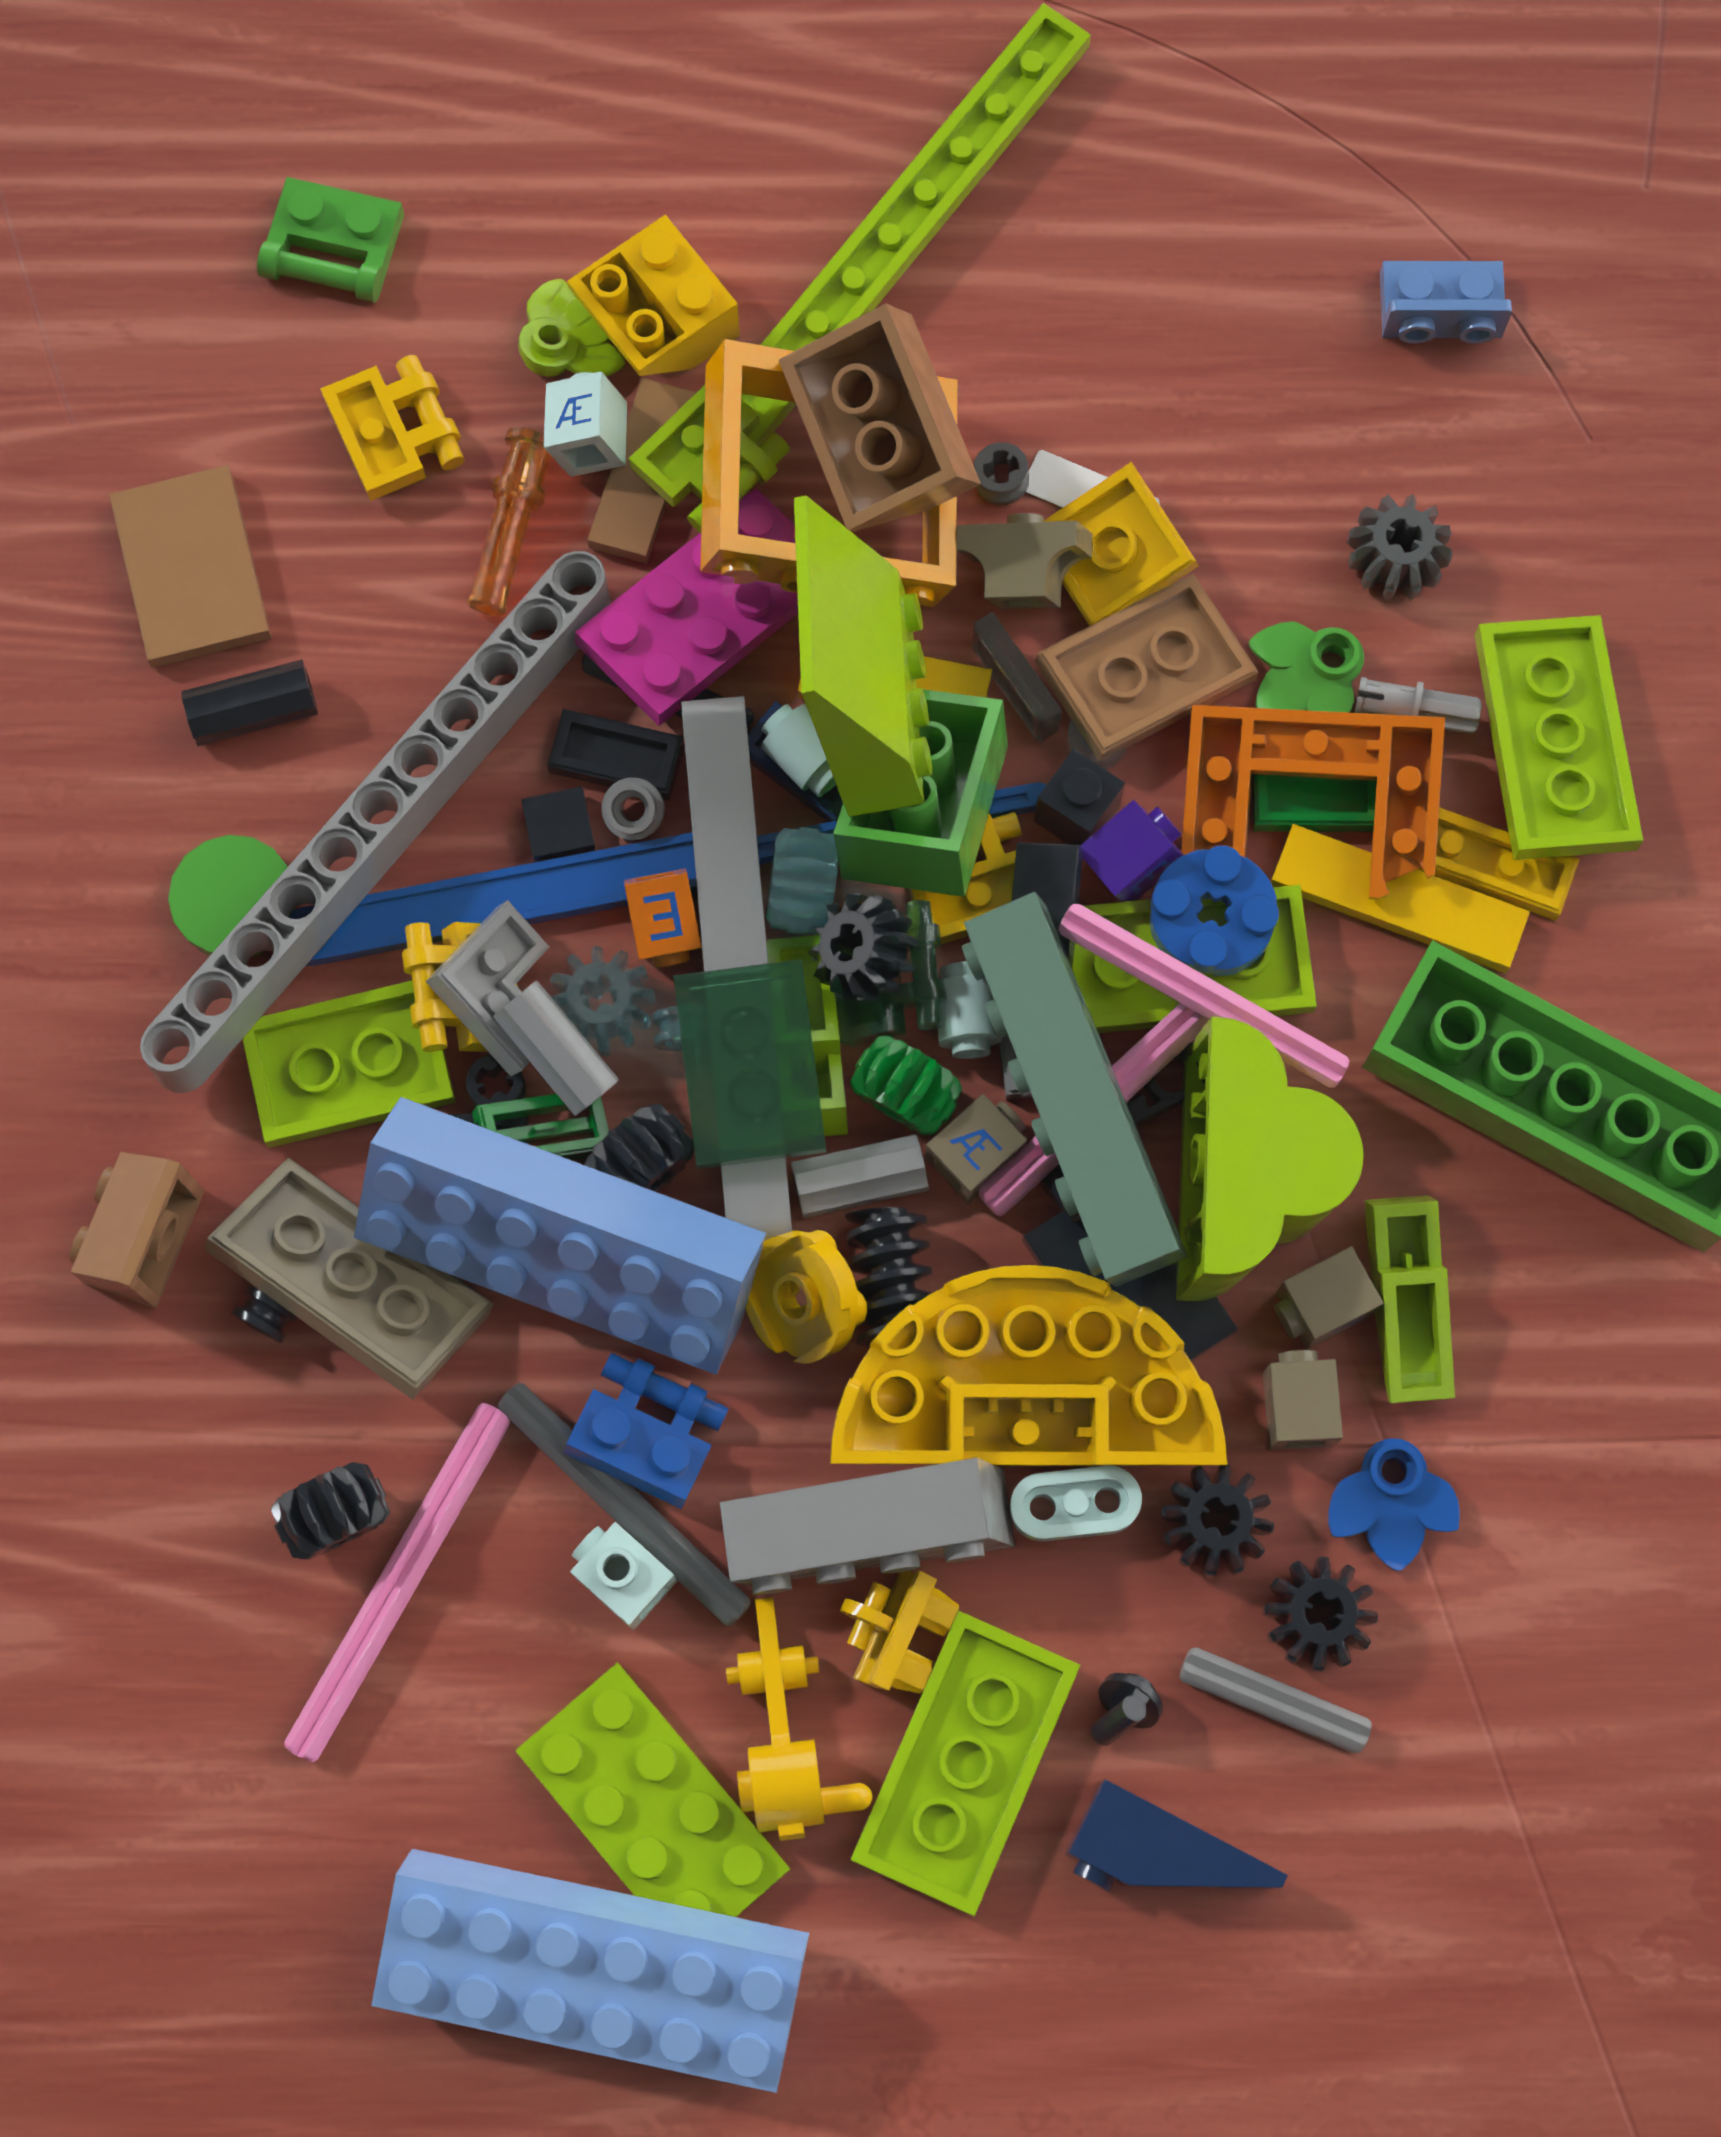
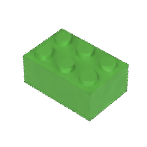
M923 689L928 707L929 726L919 727L920 738L926 737L932 761V775L922 777L924 803L848 817L843 804L833 833L841 877L846 880L965 897L1008 749L1003 700Z

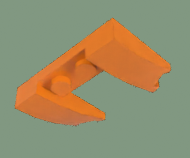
M1192 705L1181 852L1185 855L1197 850H1210L1215 846H1228L1234 848L1240 856L1246 857L1252 774L1377 781L1369 899L1379 900L1389 896L1385 883L1422 868L1427 879L1434 877L1445 717Z

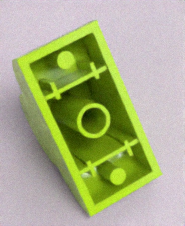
M1211 1017L1185 1053L1183 1070V1095H1185V1099L1182 1101L1178 1232L1188 1258L1178 1261L1176 1300L1201 1301L1223 1295L1252 1271L1272 1251L1275 1245L1289 1243L1306 1235L1351 1194L1360 1178L1364 1156L1360 1133L1346 1110L1336 1101L1320 1092L1306 1088L1287 1087L1285 1066L1272 1042L1251 1025L1223 1017Z

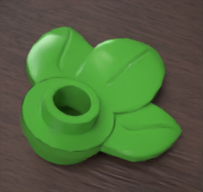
M1291 621L1267 627L1250 639L1249 648L1271 668L1266 673L1258 689L1256 708L1350 713L1354 703L1352 682L1359 676L1364 664L1362 645L1352 633L1335 627L1324 628L1314 632L1300 623ZM1325 653H1335L1341 657L1343 664L1337 668H1330L1322 662L1321 656Z

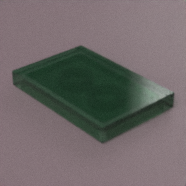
M802 959L674 975L697 1168L703 1169L826 1153Z

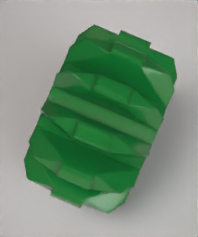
M878 1036L871 1047L866 1048L855 1065L856 1070L849 1082L854 1093L859 1095L863 1101L890 1117L894 1122H898L911 1131L915 1130L922 1135H934L940 1126L948 1121L958 1105L956 1101L963 1090L958 1078L953 1076L950 1070L942 1067L935 1059L926 1056L918 1049H914L903 1041L895 1040L890 1036Z

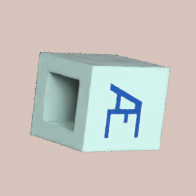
M583 372L575 374L569 379L546 383L544 448L566 473L573 477L626 466L627 401L602 372Z

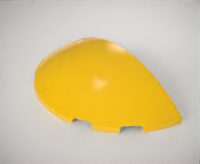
M1020 1265L977 1271L953 1279L944 1284L943 1288L929 1294L916 1304L908 1305L882 1329L870 1343L869 1351L844 1389L832 1434L830 1464L931 1466L979 1458L995 1466L1227 1465V1455L1221 1416L1212 1389L1207 1382L1201 1380L1196 1368L1184 1352L1185 1343L1168 1323L1151 1308L1140 1307L1124 1295L1112 1290L1110 1284L1104 1280L1058 1267Z

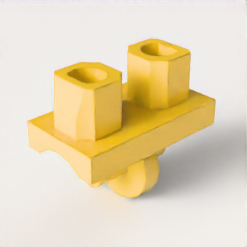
M911 1571L899 1572L892 1589L873 1582L864 1604L847 1598L844 1600L840 1612L856 1620L847 1644L864 1651L853 1679L870 1687L888 1691L892 1687L919 1694L923 1692L932 1672L933 1661L907 1649L917 1626L937 1636L944 1637L950 1630L959 1609V1604L942 1591L934 1588L937 1582L936 1578L922 1571H916V1573Z

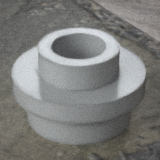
M625 778L617 781L607 790L602 801V816L606 826L613 834L626 840H640L649 837L660 827L665 814V805L661 793L652 783L641 778ZM631 797H638L645 806L644 815L637 821L629 820L624 814V804Z

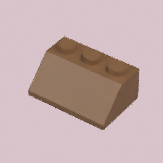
M886 303L778 359L844 524L851 532L928 511L981 484L912 314Z

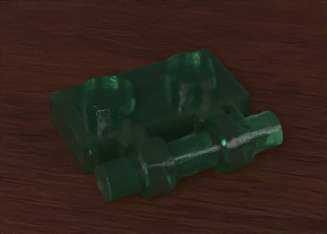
M915 900L905 905L906 914L913 920L907 934L914 936L921 944L910 951L911 964L916 970L912 971L913 981L901 984V975L899 974L901 992L890 994L883 991L880 1002L865 1003L855 999L848 1001L835 996L841 1044L854 1047L874 1042L878 1036L896 1037L906 1034L904 1009L916 1007L918 1029L931 1030L943 1026L941 1003L947 1001L945 980L938 978L935 951L936 948L941 946L940 927L932 921L930 901Z

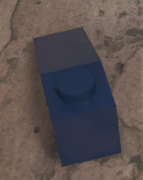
M1106 1779L1099 1783L1065 1852V1855L1078 1861L1073 1870L1075 1875L1108 1892L1114 1881L1123 1886L1282 1888L1288 1877L1287 1874Z

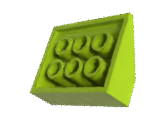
M808 496L794 498L801 694L848 817L923 804L922 777L932 775V761L926 737L920 738L919 727L929 726V714L924 691L922 688L917 689L916 679L926 677L921 643L913 638V632L923 630L922 614L917 594H906L898 569Z

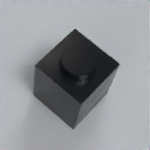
M1072 749L1038 796L1034 822L1068 845L1081 846L1112 819L1120 808L1125 782L1075 749Z

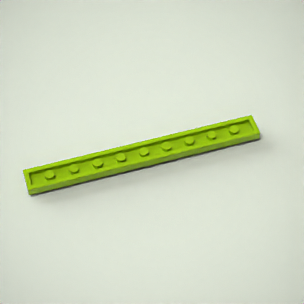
M1043 3L761 345L796 351L874 310L1088 50L1091 34ZM741 394V399L759 414L760 425L748 437L756 445L760 446L777 429L795 407L796 403Z

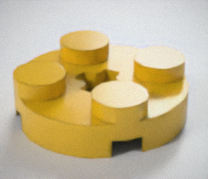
M796 1230L764 1241L747 1301L746 1311L754 1330L768 1348L777 1354L787 1351L792 1356L799 1357L794 1362L806 1364L831 1356L843 1349L852 1338L855 1326L860 1325L865 1320L867 1304L863 1295L857 1290L853 1274L847 1262L837 1250L832 1236L822 1230L810 1233ZM800 1287L806 1296L807 1305L800 1306L796 1300L795 1295L799 1293Z

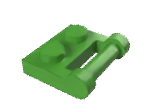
M286 177L267 241L263 242L259 251L257 274L259 277L276 281L282 275L355 292L357 299L375 303L380 296L404 218L402 203ZM291 245L365 261V263L360 268L290 253L289 250Z

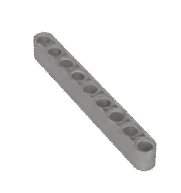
M744 696L682 701L725 1217L766 1233L765 1240L792 1231L745 701Z

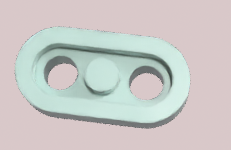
M1097 1466L1043 1472L1024 1478L1016 1486L1010 1500L1009 1512L1015 1528L1023 1536L1034 1541L1045 1542L1109 1535L1121 1532L1133 1523L1141 1508L1142 1494L1136 1479L1126 1470L1116 1466ZM1109 1490L1115 1493L1119 1499L1118 1509L1112 1513L1100 1511L1095 1504V1496L1098 1492ZM1039 1497L1049 1499L1054 1506V1515L1048 1520L1036 1519L1030 1512V1503L1034 1499Z

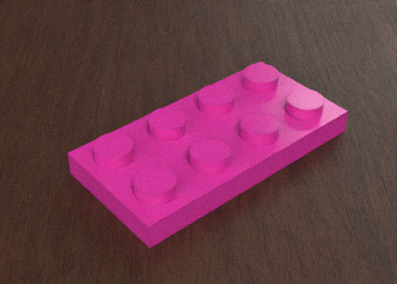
M757 488L739 502V535L796 543L795 525ZM701 533L575 631V644L658 726L682 708V701L694 699L798 614V593L785 591L780 587V584L755 581L749 584H734V577L700 572Z

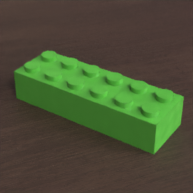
M1432 940L1362 1068L1703 1253L1721 1239V1095Z

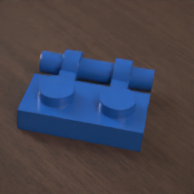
M611 1352L600 1376L623 1386V1389L617 1400L595 1389L592 1390L565 1445L563 1453L682 1509L712 1446L688 1433L694 1421L718 1432L729 1408L707 1398L708 1390L693 1383H690L689 1387L686 1388L654 1373L655 1365L640 1358H637L636 1362L633 1363ZM641 1396L677 1412L671 1425L635 1409Z

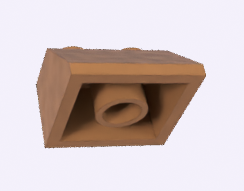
M120 1152L115 1166L106 1167L100 1176L94 1196L95 1202L99 1203L90 1226H82L75 1236L69 1256L70 1262L74 1263L71 1273L88 1286L156 1309L204 1194V1189L181 1163L166 1158Z

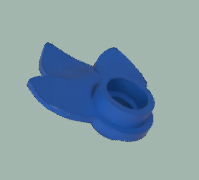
M1397 1438L1379 1441L1366 1452L1362 1459L1360 1472L1346 1477L1337 1484L1331 1495L1328 1508V1526L1333 1537H1349L1365 1532L1367 1542L1375 1555L1386 1566L1396 1572L1403 1570L1418 1554L1424 1541L1426 1529L1435 1532H1454L1458 1530L1460 1522L1459 1502L1451 1485L1442 1478L1427 1471V1465L1422 1453L1413 1444ZM1395 1461L1402 1466L1404 1478L1401 1483L1391 1484L1383 1478L1381 1469L1384 1462Z

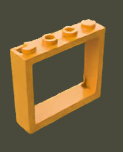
M724 339L706 364L700 572L734 577V584H749L755 581L780 584V587L785 591L797 593L796 543L738 534L741 394L796 403L778 360L794 351ZM937 376L957 424L958 380ZM957 496L923 512L922 563L883 557L898 569L906 594L916 593L919 604L922 606L934 607L956 586Z

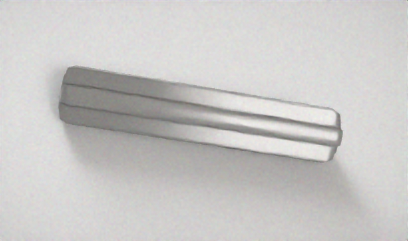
M1197 1647L1191 1648L1183 1661L1179 1678L1186 1684L1349 1752L1359 1753L1366 1746L1372 1727V1722L1366 1717Z

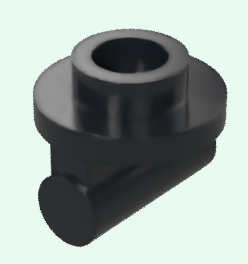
M1113 1673L1108 1675L1098 1690L1099 1699L1107 1712L1092 1725L1091 1733L1097 1743L1108 1746L1132 1727L1150 1728L1154 1726L1163 1712L1162 1701L1156 1693L1154 1686L1144 1677L1134 1673Z

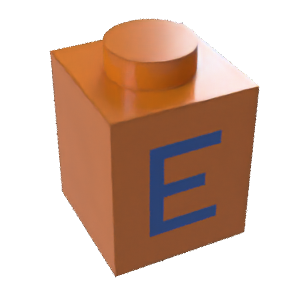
M686 868L624 880L639 960L652 957L653 967H664L690 961L689 950L702 947Z

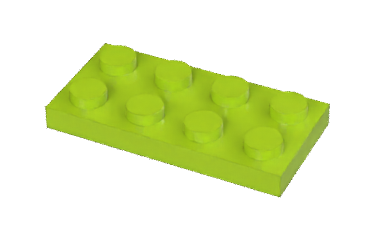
M1601 615L1479 624L1474 637L1513 860L1637 851L1643 842V835Z
M1300 885L1273 887L1279 909V918L1268 946L1261 957L1248 968L1233 975L1212 976L1213 973H1200L1275 1016L1314 1013L1317 1004ZM1210 898L1201 901L1203 909L1197 917L1203 924L1210 920L1215 921L1219 927L1227 923L1224 914L1228 907L1224 902H1214ZM1151 899L1083 905L1159 949L1150 930ZM1075 943L1072 970L1098 1033L1154 1028L1180 1004L1175 999Z
M958 1610L851 1857V1861L971 1916H975L1081 1665Z
M618 1662L515 1750L634 1896L737 1917L791 1870L764 1836L757 1832V1828Z

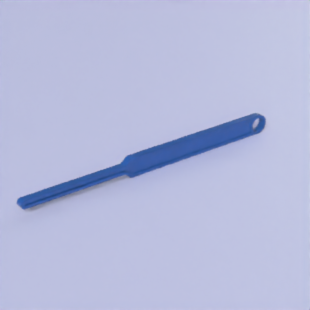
M1036 782L996 790L989 814L993 819L1015 812L1016 815L1035 812L1037 798L1046 785ZM837 821L757 836L759 867L764 863L836 850L833 833ZM691 832L368 894L306 966H317L407 948L405 927L413 923L424 922L430 924L432 943L442 942L441 930L453 922L482 923L496 907L507 900L529 924L541 923L628 906L624 880L685 868L688 874L691 893H697L693 834ZM315 905L295 909L291 912L289 918H304L312 912Z

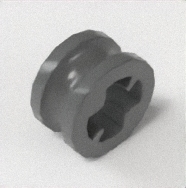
M1004 442L988 445L978 453L974 461V468L981 483L976 486L979 495L985 501L995 505H1008L1018 501L1029 487L1028 461L1025 454L1017 446ZM1000 464L1008 466L1009 482L996 483L994 466Z

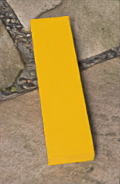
M1292 825L1271 880L1273 887L1300 885L1303 899L1430 945L1433 940L1470 961L1505 974L1508 972L1530 911L1436 876L1427 879L1424 872L1420 870L1385 883L1389 896L1379 900L1369 899L1371 852L1301 826Z

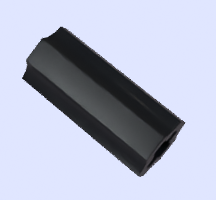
M303 659L181 691L187 721L197 746L318 715L312 685Z

